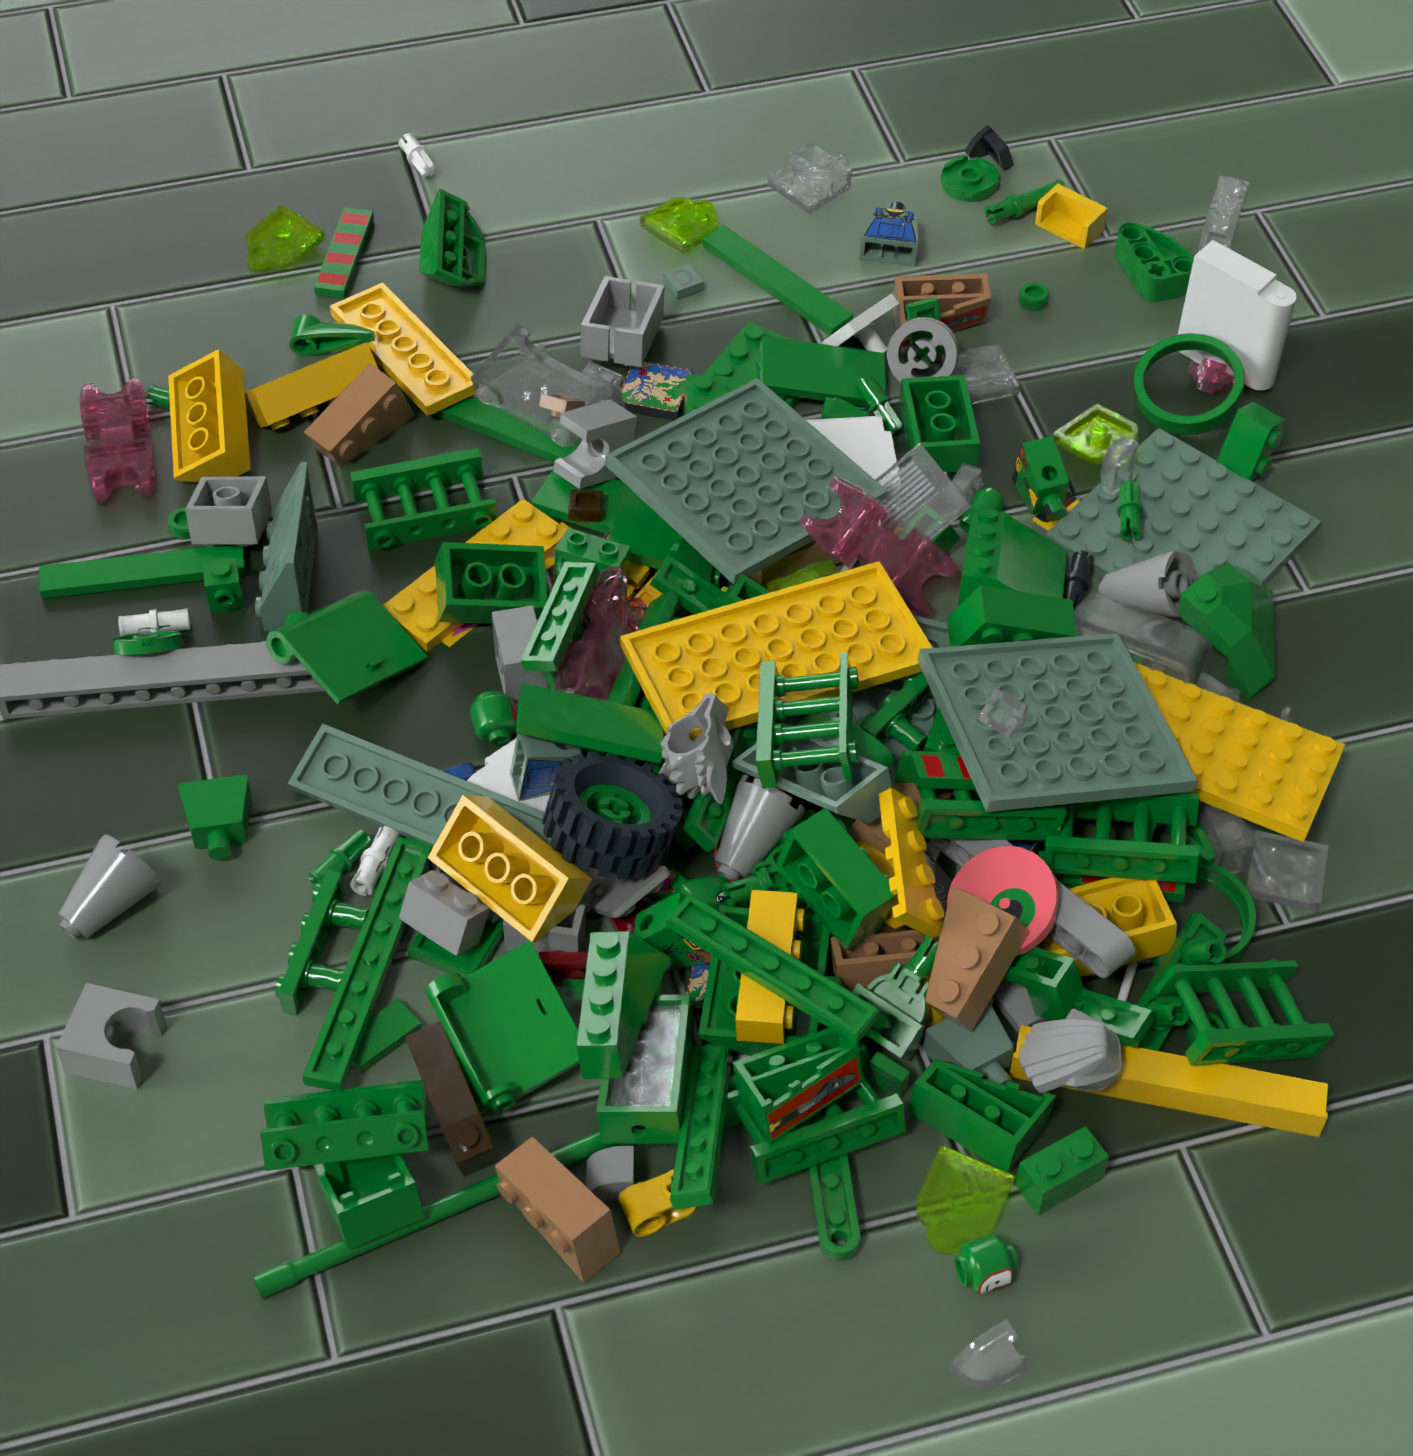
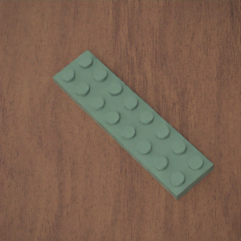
M323 723L287 783L294 791L381 827L387 826L405 837L425 843L432 848L462 795L489 797L547 844H550L551 838H545L543 833L545 826L542 824L543 811Z

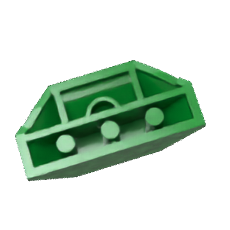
M439 189L421 231L419 273L448 286H482L485 277L486 241L477 222L468 212L470 208L467 202L442 189Z

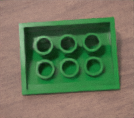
M972 508L958 606L980 585L1063 598L1067 551L1006 513L997 512L992 508Z
M719 905V912L747 928L750 908ZM805 913L804 930L796 931V940H801L800 961L826 977L829 970L830 937H832V933L816 914ZM711 955L698 1033L699 1038L749 1056L782 1045L737 1041L736 1012L741 973ZM794 1006L793 1029H785L784 1044L821 1031V1022Z

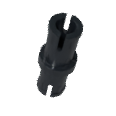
M1083 550L1073 553L1068 575L1065 574L1063 598L1072 600L1074 615L1080 612L1083 594L1089 589L1090 580L1088 577L1094 561L1093 555L1088 556L1089 552Z

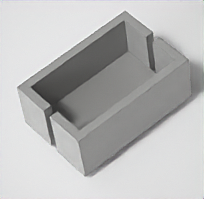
M604 276L581 324L580 357L590 358L598 362L608 361L609 358H612L614 363H620L629 367H642L664 317L665 286L638 281L636 284L635 311L631 310L632 280Z

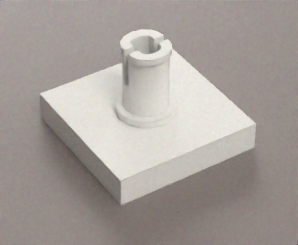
M891 293L821 342V344L839 346L854 336V338H859L867 351L884 353L888 347H886L874 329V321L898 305V301Z

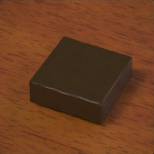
M570 489L568 520L601 522L603 491Z

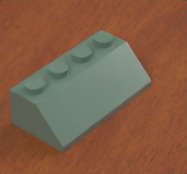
M817 738L785 742L784 746H779V749L782 752L838 746ZM755 743L731 761L733 768L760 779L756 765L757 743ZM859 755L858 764H852V780H844L841 762L784 767V771L778 772L777 778L778 788L823 808H827L834 813L867 823L873 822L881 815L878 794L892 788L888 767Z

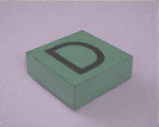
M690 263L663 273L664 283L677 299L704 290V280Z

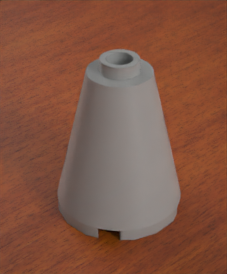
M1171 550L1106 574L1099 585V595L1109 607L1179 619L1181 618L1178 615L1180 595L1192 585V580L1198 579L1197 571L1192 559L1186 552Z
M743 775L738 783L714 860L719 865L717 872L732 881H737L739 877L742 879L749 877L752 874L753 864L764 861L779 845L784 831L794 828L806 814L805 808L800 804L797 810L789 805L792 797L778 788L762 789L760 779L755 778L751 784L749 783V776Z
M106 834L98 841L58 913V916L62 919L59 926L74 939H77L80 935L87 939L161 884V881L157 880V874L130 849L128 851L124 849L117 850L115 847L120 842Z

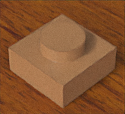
M541 394L539 406L550 409V415L560 418V414L563 412L584 407L585 401L561 394Z

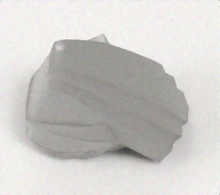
M1072 1009L1065 1019L1033 1024L1031 1033L1026 1034L1025 1044L1021 1045L1019 1054L1021 1067L1025 1069L1027 1078L1033 1082L1034 1087L1040 1093L1062 1085L1072 1086L1082 1091H1099L1116 1082L1121 1074V1045L1118 1036L1107 1028L1104 1023H1100L1076 1009Z

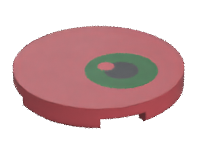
M998 846L978 853L961 867L954 877L948 892L947 906L953 885L1015 916L1030 932L1016 956L1036 947L1049 934L1057 919L1056 912L1059 903L1057 879L1049 866L1038 855L1021 847Z

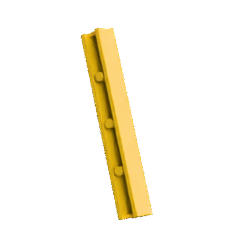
M1020 1025L1009 1076L1012 1078L1027 1081L1031 1080L1027 1078L1025 1069L1021 1067L1019 1054L1021 1045L1025 1044L1026 1034L1031 1033L1032 1027ZM1120 1044L1121 1074L1119 1079L1102 1090L1084 1091L1320 1137L1328 1117V1113H1326L1327 1083L1228 1064L1191 1066L1186 1056L1139 1047L1133 1048L1124 1044ZM1065 1085L1060 1086V1087H1063V1088H1068V1089L1077 1090V1089L1073 1088L1072 1086H1065Z

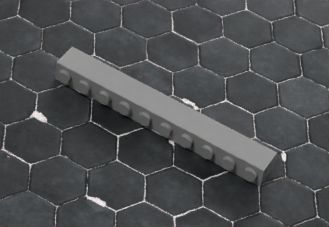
M266 641L192 647L150 654L87 656L83 658L52 659L25 663L16 662L0 665V710L3 719L325 691L298 659H294L286 664H280L275 661L268 651Z

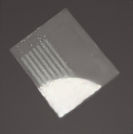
M919 443L875 479L887 490L886 501L845 523L851 531L849 550L855 555L862 566L880 561L887 574H890L971 508V505L950 481L947 473L942 471L921 443Z

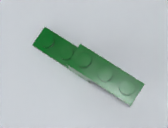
M667 555L649 584L662 594L671 589L679 596L677 604L694 615L770 593V591L744 574L740 575L736 583L732 584L726 592H723L670 555Z
M1034 947L1028 952L1016 956L1003 977V980L1026 987L1035 1016L1050 1021L1062 1020L1068 1016L1072 1009H1076L1096 1021L1104 1023L1107 1028L1118 1036L1121 1044L1133 1048L1138 1047L1154 1021V1016L1150 1009L1084 989L1075 959Z

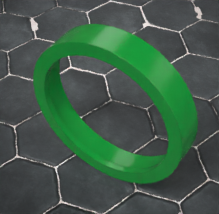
M1187 333L1168 337L1148 349L1136 367L1134 375L1136 403L1140 412L1151 424L1166 432L1179 435H1195L1211 431L1227 422L1241 404L1244 392V372L1241 361L1227 344L1208 335ZM1183 350H1199L1211 353L1225 361L1234 372L1235 379L1231 393L1221 405L1204 414L1180 416L1160 409L1147 396L1143 380L1149 368L1159 359L1171 353Z
M1198 859L1196 881L1210 885L1222 892L1233 903L1240 916L1242 926L1241 938L1237 945L1226 952L1225 959L1218 964L1237 963L1246 953L1256 925L1254 901L1248 889L1234 874L1217 864L1207 863L1204 860ZM1167 954L1148 959L1160 966Z

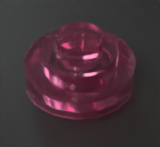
M1203 357L1201 364L1191 361L1187 370L1188 373L1194 374L1192 381L1197 382L1196 389L1214 394L1215 389L1222 390L1223 385L1231 387L1234 379L1233 375L1225 373L1226 364Z

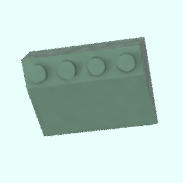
M300 462L275 506L273 521L267 522V540L270 543L269 546H264L263 564L266 566V570L260 571L259 588L262 591V597H256L255 602L256 617L262 618L264 631H273L284 626L285 618L291 613L308 612L318 536L308 462Z

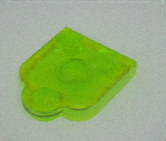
M675 197L640 216V226L684 254L701 244L702 238L718 229V217L714 205L709 201H693L685 197Z
M281 204L247 232L245 241L249 250L246 258L248 267L255 272H265L272 268L277 270L289 269L326 239L324 230Z
M1095 404L1053 433L1056 445L1092 464L1102 465L1111 461L1129 463L1136 460L1139 456V446L1137 445L1138 426L1134 422L1099 404Z
M833 559L824 562L818 561L797 570L791 575L782 576L766 584L767 590L774 592L812 581L818 577L836 574L838 570Z
M940 1145L916 1201V1215L918 1220L928 1227L927 1241L931 1248L940 1254L952 1255L959 1252L964 1242L992 1234L1013 1186L1015 1175Z

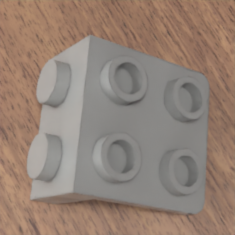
M578 861L575 865L579 867L580 862ZM659 865L658 870L653 873L647 870L644 877L636 878L630 872L628 879H617L616 873L609 872L608 878L598 876V870L590 867L589 871L585 873L592 878V881L583 897L591 898L590 911L611 918H622L636 908L635 903L641 898L658 891L664 885L663 880L670 875V872L666 866Z

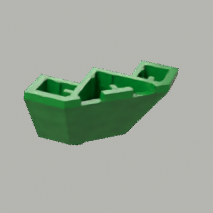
M1227 563L1205 573L1181 593L1178 615L1228 658L1225 679L1251 700L1275 678L1273 591L1249 570Z

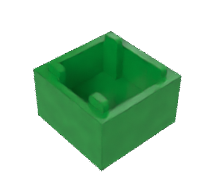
M400 1154L314 1165L325 1204L348 1250L425 1218L415 1181Z

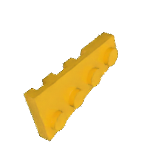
M889 788L878 795L883 833L891 840V845L885 848L886 860L895 870V876L889 878L890 892L893 895L898 894L899 902L898 905L892 907L893 918L931 938H935L941 935L944 909L936 898L934 891L935 876L931 867L927 864L924 853L926 842L918 830L915 819L918 814L917 808L909 796Z

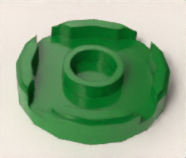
M961 156L950 160L944 165L940 181L942 189L947 195L956 200L979 202L989 199L996 193L999 186V173L992 163L983 158L976 157V160H968V156Z
M171 630L156 631V633L126 634L115 637L112 640L113 653L118 655L158 653L175 650L183 646L181 633Z

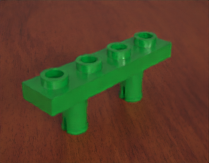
M951 643L947 647H953L955 645ZM923 672L910 675L906 679L903 689L898 694L896 692L890 693L882 703L881 710L875 715L869 713L859 727L880 742L886 736H891L910 751H919L926 743L928 736L916 729L905 718L930 694L933 695Z
M327 869L322 883L318 882L315 885L312 896L313 906L310 913L306 912L303 915L300 925L301 936L298 943L291 945L288 954L289 966L286 973L281 974L276 983L275 995L280 999L282 1013L297 1016L306 991L310 987L335 992L338 988L344 969L317 964L331 928L336 925L361 930L369 908L341 903L345 894L341 872Z
M1200 912L1190 915L1137 1003L1138 1006L1152 1010L1154 1016L1152 1025L1138 1045L1139 1048L1158 1051L1172 1026H1182L1189 1019V1014L1179 994L1157 995L1154 988L1165 976V972L1176 964H1218L1226 957V947L1223 941L1227 934Z

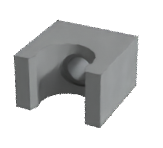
M611 399L561 413L559 424L582 438L578 448L571 455L554 461L553 471L579 489L618 478L605 466V455L634 441L637 416Z
M86 983L56 1046L64 1072L138 1089L142 1081V1074L135 1053L130 1049H120L115 1046L125 1036L134 1033H146L153 1037L162 1036L166 1022L160 1001L156 998Z

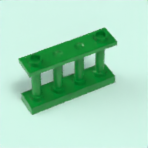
M479 447L350 472L355 504L367 502L372 519L371 523L364 524L368 551L484 529L497 519L495 498L482 500L476 481L483 479L482 457ZM463 483L469 503L450 507L444 487ZM431 489L437 510L418 513L412 493ZM399 496L405 516L385 520L380 499Z
M564 562L520 660L524 671H544L552 690L585 697L588 696L618 625L617 618L598 617L590 594L600 574L596 563ZM582 614L584 616L583 624H581L580 617ZM571 638L574 642L572 649L569 645ZM560 663H562L563 666L561 674L558 670Z
M848 652L840 653V672L785 678L784 674L778 675L775 660L761 662L756 765L762 789L776 788L778 772L784 771V767L841 762L844 780H852V764H858L857 743L852 741L853 689L859 688V676L857 666H850ZM840 687V696L790 702H784V699H781V697L787 696V692ZM839 711V721L788 727H783V724H780V721H785L786 717ZM839 736L838 747L782 752L779 749V746H784L785 742Z
M903 751L895 776L896 784H915L909 766L911 753L961 755L959 752ZM917 788L921 801L915 819L918 830L924 838L1046 840V835H1059L1067 812L1063 804L986 812L982 801L972 800L968 790L952 789L956 800H937L933 788Z
M1172 793L1063 804L1067 813L1059 835H1046L1045 863L1053 873L1196 883L1199 846L1186 845V825L1197 826L1199 794ZM1074 818L1096 819L1095 839L1073 837ZM1111 820L1134 822L1133 841L1110 840ZM1149 823L1171 824V844L1148 842Z
M1272 959L1266 962L1186 965L1181 963L1170 967L1165 972V976L1154 988L1157 995L1179 994L1198 1033L1196 1040L1185 1052L1191 1066L1315 1058L1335 1036L1329 1023L1311 1024L1310 1022H1305L1285 983L1299 967L1296 960L1278 961ZM1258 990H1272L1289 1025L1280 1026L1274 1023ZM1227 991L1242 992L1259 1027L1243 1025ZM1210 992L1228 1029H1217L1211 1026L1196 993Z
M864 1044L858 1046L863 1082L853 1088L864 1105L843 1112L835 1100L823 1108L828 1119L808 1126L804 1121L793 1128L792 1132L784 1134L771 1144L767 1143L740 1102L738 1091L728 1092L724 1125L727 1129L743 1123L755 1145L750 1146L753 1173L759 1185L906 1132L904 1103L898 1094L879 1099L866 1080L869 1069L867 1049Z
M422 1079L264 1099L267 1129L260 1130L265 1171L429 1150Z

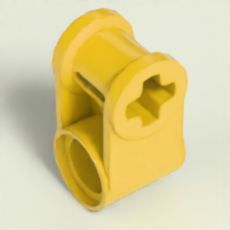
M674 1169L648 1181L633 1184L623 1190L618 1196V1202L635 1236L644 1237L651 1235L665 1226L692 1216L697 1210V1207L673 1210L670 1194Z

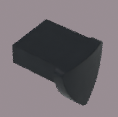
M989 125L979 131L965 149V153L971 158L990 155L1003 171L1014 165L1009 147Z

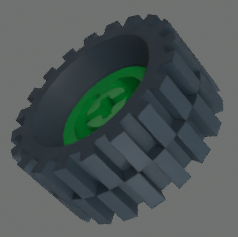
M598 751L589 752L587 759L582 754L575 755L572 762L566 760L556 774L542 819V824L545 825L543 833L545 838H551L549 845L554 851L563 849L562 858L568 863L574 859L579 861L578 868L585 872H588L591 867L598 870V876L608 878L609 872L616 873L617 879H628L630 872L636 878L644 877L647 870L653 873L658 870L660 864L663 865L683 812L681 811L683 803L682 798H676L678 793L676 792L677 788L675 785L666 786L668 777L663 773L653 774L654 767L646 762L643 766L635 764L636 759L626 757L625 760L618 759L617 755L607 753L606 757H601Z

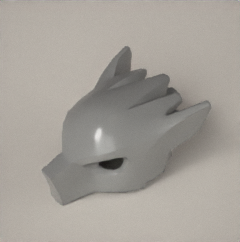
M706 694L692 712L678 719L667 728L668 734L660 744L663 750L662 757L666 761L658 774L663 773L669 778L666 786L676 784L678 795H682L687 791L688 798L693 799L700 791L703 796L711 792L715 801L722 804L726 792L727 764L733 750V739L724 725L729 707L722 703L714 694ZM695 728H701L703 732L694 740H691L689 738L690 731Z

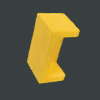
M1057 183L1039 200L1035 225L1085 249L1104 231L1108 208Z

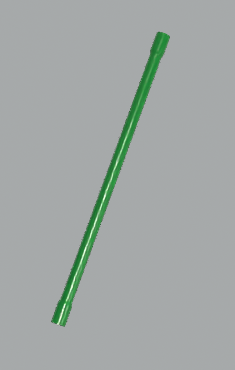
M732 1072L730 1073L728 1092L737 1090L735 1075ZM597 1131L550 1151V1153L566 1167L590 1157L597 1151L618 1144H602L600 1131ZM496 1174L423 1205L424 1219L348 1250L344 1240H341L294 1261L281 1263L253 1275L261 1299L289 1288L304 1278L501 1195L497 1189V1184L499 1183L498 1175Z

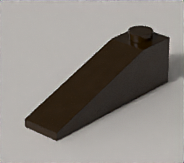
M437 1022L406 1036L405 1039L463 1177L500 1161L441 1023Z

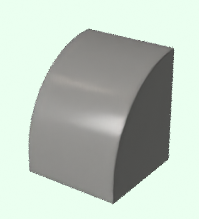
M634 1146L605 1148L597 1151L587 1160L586 1187L601 1201H618L620 1193L634 1184Z

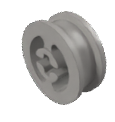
M929 317L915 318L903 324L891 337L887 349V360L890 370L900 382L904 378L950 376L956 367L959 356L958 342L952 330L943 322ZM915 331L932 333V339L920 338L915 342L921 349L926 346L930 349L928 357L932 362L938 357V345L944 346L946 357L939 371L927 376L914 373V368L925 369L931 365L926 358L919 360L916 357L919 351L914 345L908 349V361L902 360L901 346L904 339L910 333Z

